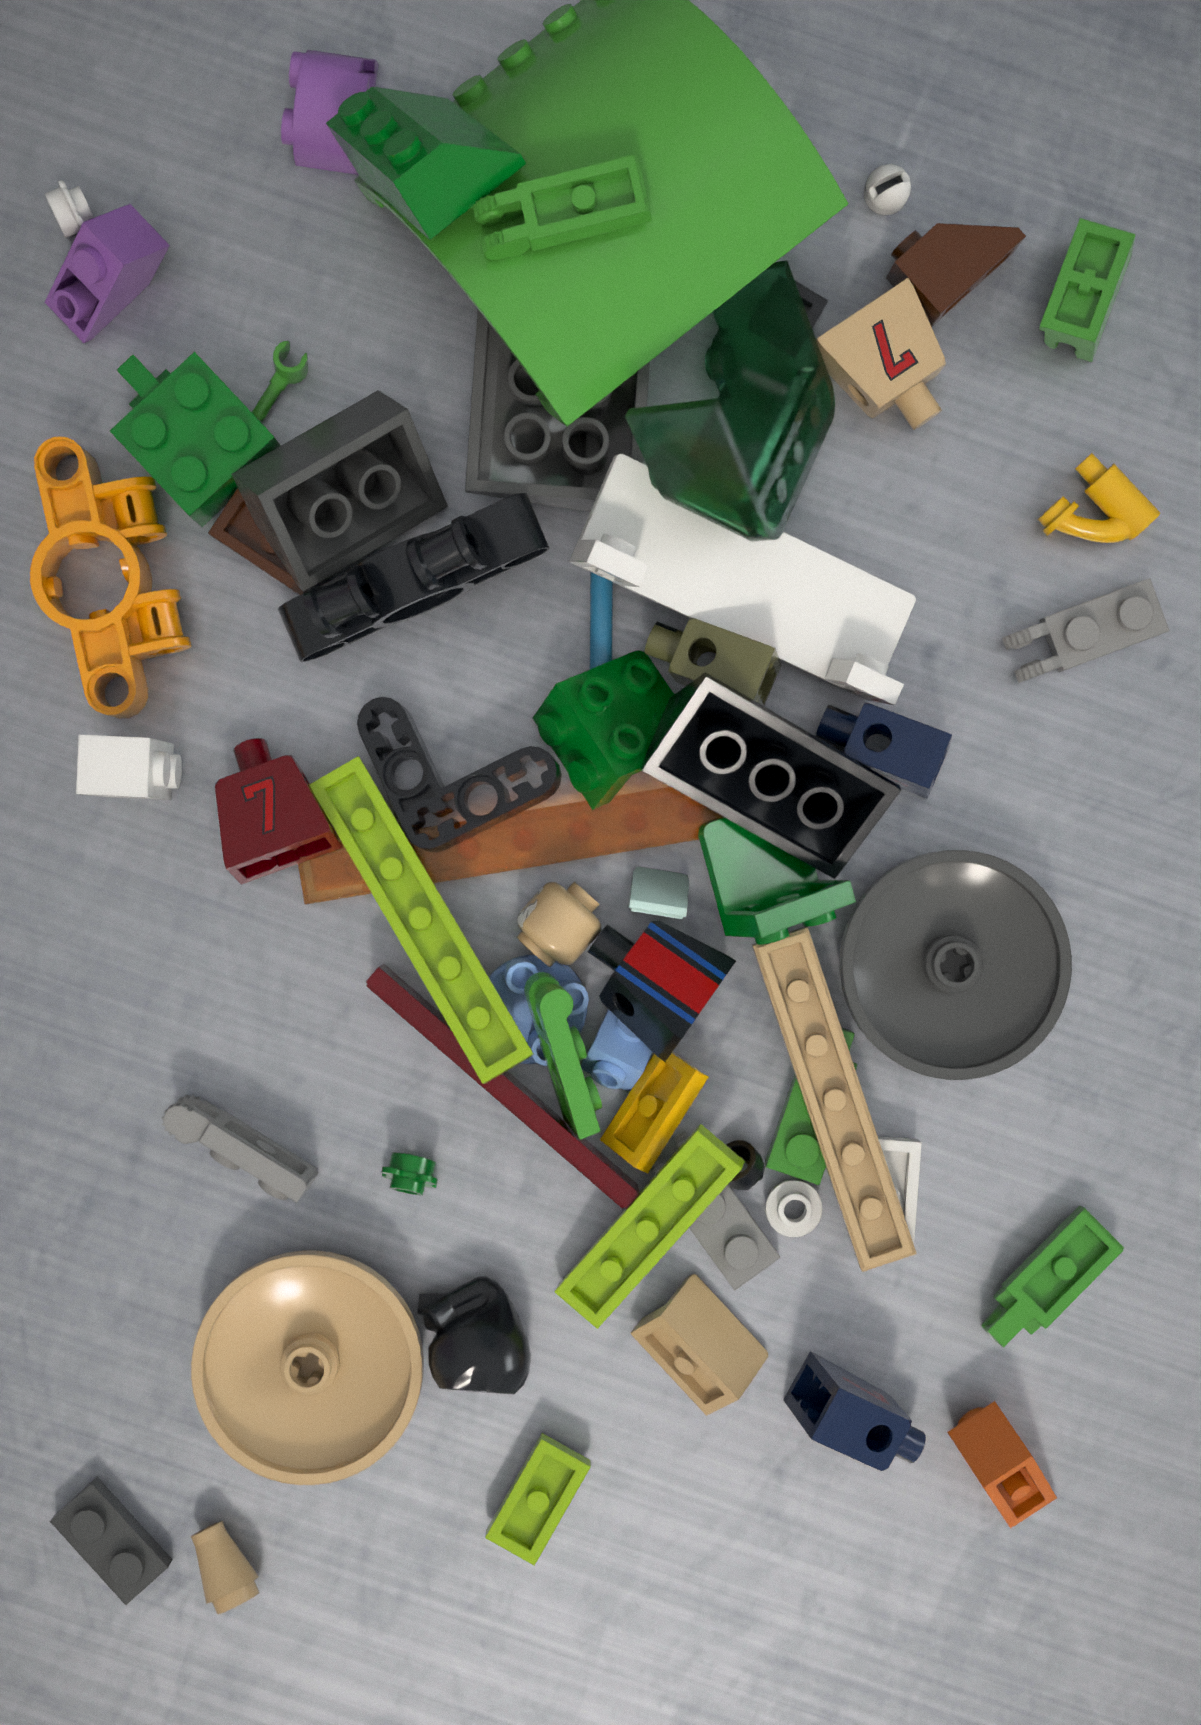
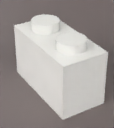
M78 736L76 794L113 798L172 800V788L178 789L180 787L182 761L179 754H174V744L143 737Z

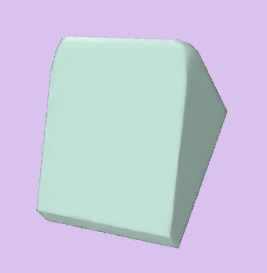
M636 867L632 875L628 907L633 912L683 919L687 914L689 878L682 873Z

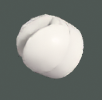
M892 163L881 165L874 169L864 186L866 204L872 211L881 215H892L900 211L911 193L909 175L902 167ZM894 178L899 181V184L888 188L879 195L875 187Z

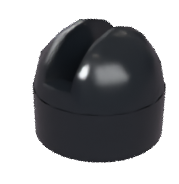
M744 1140L732 1141L726 1145L741 1157L748 1167L742 1173L739 1172L728 1186L736 1190H749L763 1178L765 1171L763 1159L749 1142Z

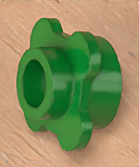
M392 1153L389 1167H382L381 1171L382 1177L391 1180L390 1189L411 1195L423 1196L425 1187L436 1188L438 1181L437 1178L433 1177L436 1166L435 1161L405 1153Z

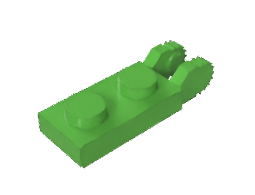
M634 154L517 183V188L495 193L493 196L487 195V197L480 198L479 201H475L476 204H473L475 221L478 224H482V226L513 221L522 213L524 215L525 224L488 233L487 236H483V239L480 240L483 257L485 256V259H490V261L521 256L530 248H532V251L652 222L638 155Z

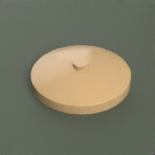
M315 1250L287 1252L270 1257L251 1266L234 1278L216 1298L204 1316L197 1332L191 1360V1380L195 1402L206 1428L217 1444L232 1459L255 1474L270 1480L294 1485H319L343 1480L358 1474L382 1458L395 1445L407 1428L417 1406L424 1374V1355L419 1329L412 1312L398 1291L383 1276L357 1260L333 1252Z

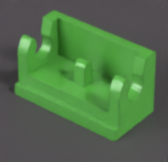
M1082 218L1079 219L1039 330L1045 331L1044 342L1048 347L1055 349L1059 342L1066 343L1076 348L1074 353L1077 358L1089 362L1093 361L1128 268L1136 234Z

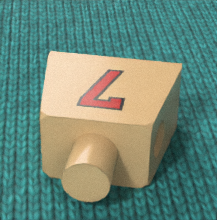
M909 278L816 339L810 352L813 358L869 417L874 418L896 404L911 428L915 430L942 411L925 384L940 373L946 365V361Z

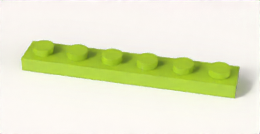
M357 756L309 784L482 1084H486L533 1056L534 1053L360 757Z

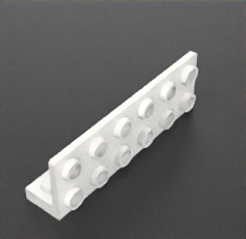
M617 454L613 457L569 560L570 563L689 618H696L775 647L780 660L861 698L889 705L896 704L904 684L886 676L889 668L888 664L916 602L914 595L624 454Z

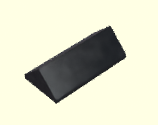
M706 672L670 697L641 765L642 771L833 879H836L901 792L900 785Z

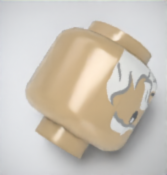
M548 882L519 912L517 923L522 931L517 938L547 966L551 967L556 961L562 965H571L601 932V923L592 913L599 903L576 882H573L568 889H565L559 883Z

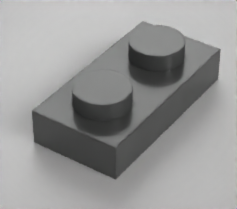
M98 1477L79 1492L50 1520V1523L125 1605L162 1574L173 1560Z

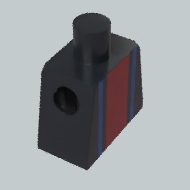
M657 920L650 922L636 943H633L607 924L588 950L589 954L614 971L599 995L601 1002L664 1062H666L736 962L730 956Z

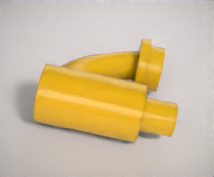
M1091 453L1075 470L1090 484L1084 492L1109 519L1094 520L1077 516L1073 512L1079 505L1075 501L1070 503L1062 496L1038 518V521L1045 527L1042 531L1046 536L1056 529L1067 535L1088 541L1115 543L1126 539L1131 541L1145 530L1161 513L1115 463L1106 468Z

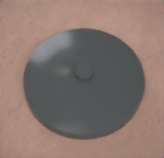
M943 850L918 855L899 863L880 876L865 891L854 907L844 930L839 956V972L844 998L853 1019L866 1038L879 1051L899 1065L921 1075L946 1080H968L989 1076L1013 1066L1032 1053L1045 1040L1058 1021L1067 1000L1072 975V955L1068 933L1057 907L1046 891L1031 876L1008 861L993 855L967 850Z

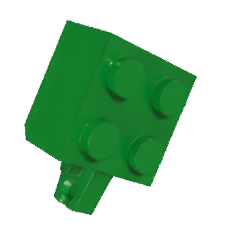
M195 351L172 373L165 369L157 378L134 355L130 356L117 369L118 373L133 387L138 395L129 403L132 410L110 432L187 515L201 527L227 505L238 487L231 474L281 446L269 430Z

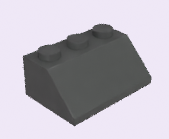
M379 390L231 474L255 524L303 592L448 507L409 410Z

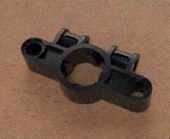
M520 493L504 498L468 516L461 515L451 520V524L441 529L413 537L386 548L348 569L346 574L321 586L314 585L304 590L302 595L282 604L278 611L300 662H307L332 653L390 625L409 620L447 604L465 594L474 586L542 555L550 548L527 494Z

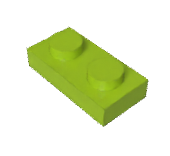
M541 1433L486 1529L485 1538L535 1566L591 1468V1460Z

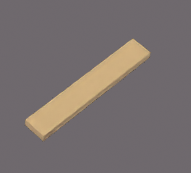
M802 927L790 931V936L783 940L763 945H757L756 943L751 945L859 1267L864 1272L917 1253L808 927Z

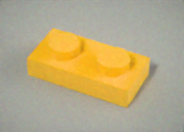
M674 1052L671 1053L666 1062L654 1054L645 1067L643 1074L631 1089L600 1138V1141L634 1168L648 1174L709 1077Z

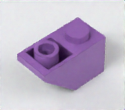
M131 204L82 223L45 300V304L83 343L92 340L149 286L170 245Z

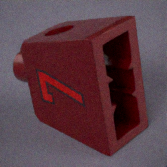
M262 738L249 739L235 746L233 752L240 772L219 779L215 783L223 861L226 870L241 885L343 848L339 836L312 792L306 775L292 755H284L272 760L267 742Z

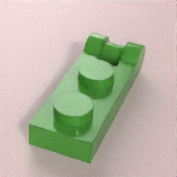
M535 973L526 981L524 987L525 997L563 1119L578 1139L581 1140L601 1132L595 1111L602 1108V1102L590 1076L584 1078L580 1061L587 1058V1053L581 1035L575 1026L569 1028L567 1018L573 1009L571 995L549 973Z

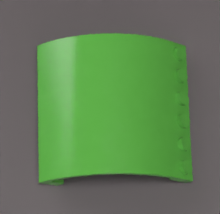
M581 0L575 6H572V4L563 5L545 18L542 23L545 29L529 42L523 39L506 48L497 59L500 63L498 67L484 78L481 75L471 77L463 82L452 94L455 99L453 101L454 104L518 151L526 162V165L491 191L488 196L517 188V183L634 154L638 155L652 222L532 251V248H530L521 256L490 261V259H485V256L483 257L480 240L483 239V236H487L488 233L525 224L523 213L513 221L482 226V224H478L475 221L472 206L429 240L365 183L360 176L354 179L366 199L380 208L385 206L421 241L456 281L539 389L535 395L546 411L566 427L849 204L817 149L775 90L739 47L704 12L689 0Z

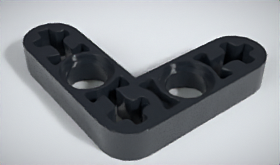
M378 697L366 703L358 715L357 726L359 734L405 835L411 843L427 852L436 853L447 850L547 800L556 793L561 784L562 773L560 765L554 757L540 747L529 746L521 748L444 787L411 714L404 706L392 698ZM385 712L392 718L398 717V720L391 725L392 732L396 740L403 746L408 744L409 741H411L412 745L393 750L386 736L379 731H373V729L380 725L378 716ZM391 752L385 758L383 757V753ZM410 759L419 761L423 769L420 783L413 789H399L394 779L395 770L398 765ZM534 761L539 767L547 765L548 770L541 774L543 784L534 788L527 781L512 787L518 798L511 802L509 791L498 779V776L505 773L506 778L514 782L527 774L525 765L528 762ZM483 784L493 786L498 796L494 809L485 815L473 814L468 806V797L471 791ZM454 798L456 809L467 821V824L460 827L459 821L452 817L438 825L440 835L435 839L426 833H419V829L426 824L424 818L426 813L431 812L436 817L441 818L454 812L447 804L449 800Z

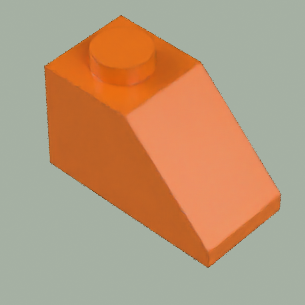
M995 1401L985 1408L978 1407L970 1410L961 1417L956 1427L947 1432L1010 1529L1057 1499L1033 1456Z

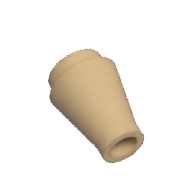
M223 1521L212 1524L191 1536L196 1550L206 1604L212 1602L217 1615L241 1605L260 1593L254 1581L259 1577L227 1532Z

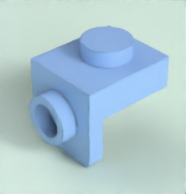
M607 1009L596 1036L587 1051V1058L583 1059L581 1063V1068L590 1073L591 1077L604 1087L610 1089L621 1088L625 1091H631L643 1074L652 1051Z

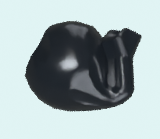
M478 1276L448 1292L419 1294L417 1314L423 1316L426 1329L436 1333L428 1347V1365L439 1389L514 1395L524 1385L531 1363L528 1337L511 1300L498 1282L487 1276Z

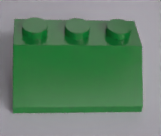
M372 86L367 91L355 93L344 100L339 106L338 113L326 122L329 130L361 179L429 240L469 210L473 204H476L475 201L484 198L526 165L525 160L518 151L448 98Z

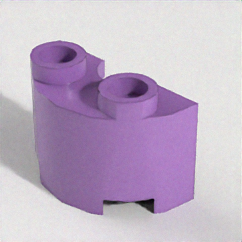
M307 50L306 53L296 51L292 53L289 67V84L291 88H296L294 109H284L281 123L282 144L293 145V156L296 166L359 175L329 130L326 122L338 113L339 106L348 97L358 92H365L370 87L376 86L379 64L375 59Z

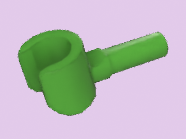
M283 341L275 347L273 352L275 373L252 411L255 417L262 422L287 385L299 383L307 376V353L302 356L297 366L286 367L282 364V361L287 358L290 351L289 341Z

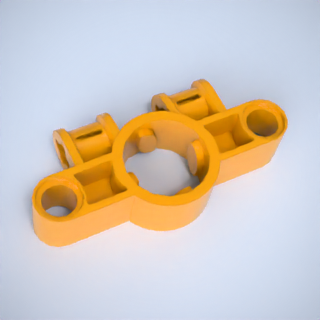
M52 437L38 447L34 456V469L49 534L39 544L32 558L30 566L32 593L41 610L50 619L70 629L83 690L88 704L95 711L119 719L131 718L139 714L148 700V686L142 660L181 652L192 647L190 637L183 636L176 603L181 600L180 591L177 589L152 591V575L149 564L142 551L137 547V545L158 541L167 536L165 526L158 523L152 492L156 489L155 479L142 476L102 483L99 466L95 458L88 451L67 437ZM76 455L78 458L76 473L67 480L58 481L56 476L58 463L64 457ZM98 541H108L115 544L125 557L119 559L122 573L128 582L123 600L111 612L107 609H101L90 613L89 619L73 618L63 608L59 600L63 596V586L61 579L56 575L62 560L73 548L99 547ZM123 677L128 684L129 693L122 704L112 707L105 697L106 686L112 679Z

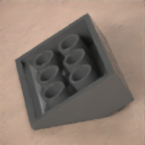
M477 310L465 492L497 498H507L516 494L526 493L530 503L591 511L615 455L624 454L643 463L650 362L566 427L546 411L535 395L539 391L535 383L482 313Z

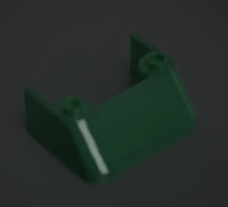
M788 260L777 261L712 312L719 329L713 338L711 346L706 351L705 367L709 378L716 383L720 393L718 398L631 408L625 415L647 464L651 484L659 491L660 495L665 500L752 542L777 540L782 535L832 424L835 413L833 385Z

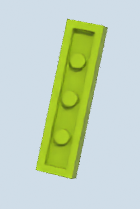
M700 1124L640 1191V1194L631 1205L624 1209L561 1280L554 1292L598 1329L741 1171L745 1161Z

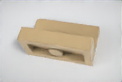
M696 1274L687 1277L666 1305L643 1317L630 1333L706 1416L739 1400L768 1358L767 1350Z

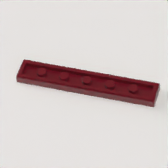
M382 964L367 979L366 986L618 1206L622 1209L624 1207L627 1209L640 1194L639 1187L634 1180L585 1138L579 1140L557 1113L511 1073L506 1071L486 1084H482L442 1013L388 966Z

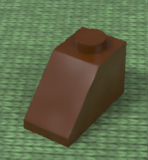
M937 223L924 236H921L917 230L913 231L893 250L891 256L896 261L886 279L895 287L909 278L929 323L933 327L1016 251L1026 235L1019 227Z

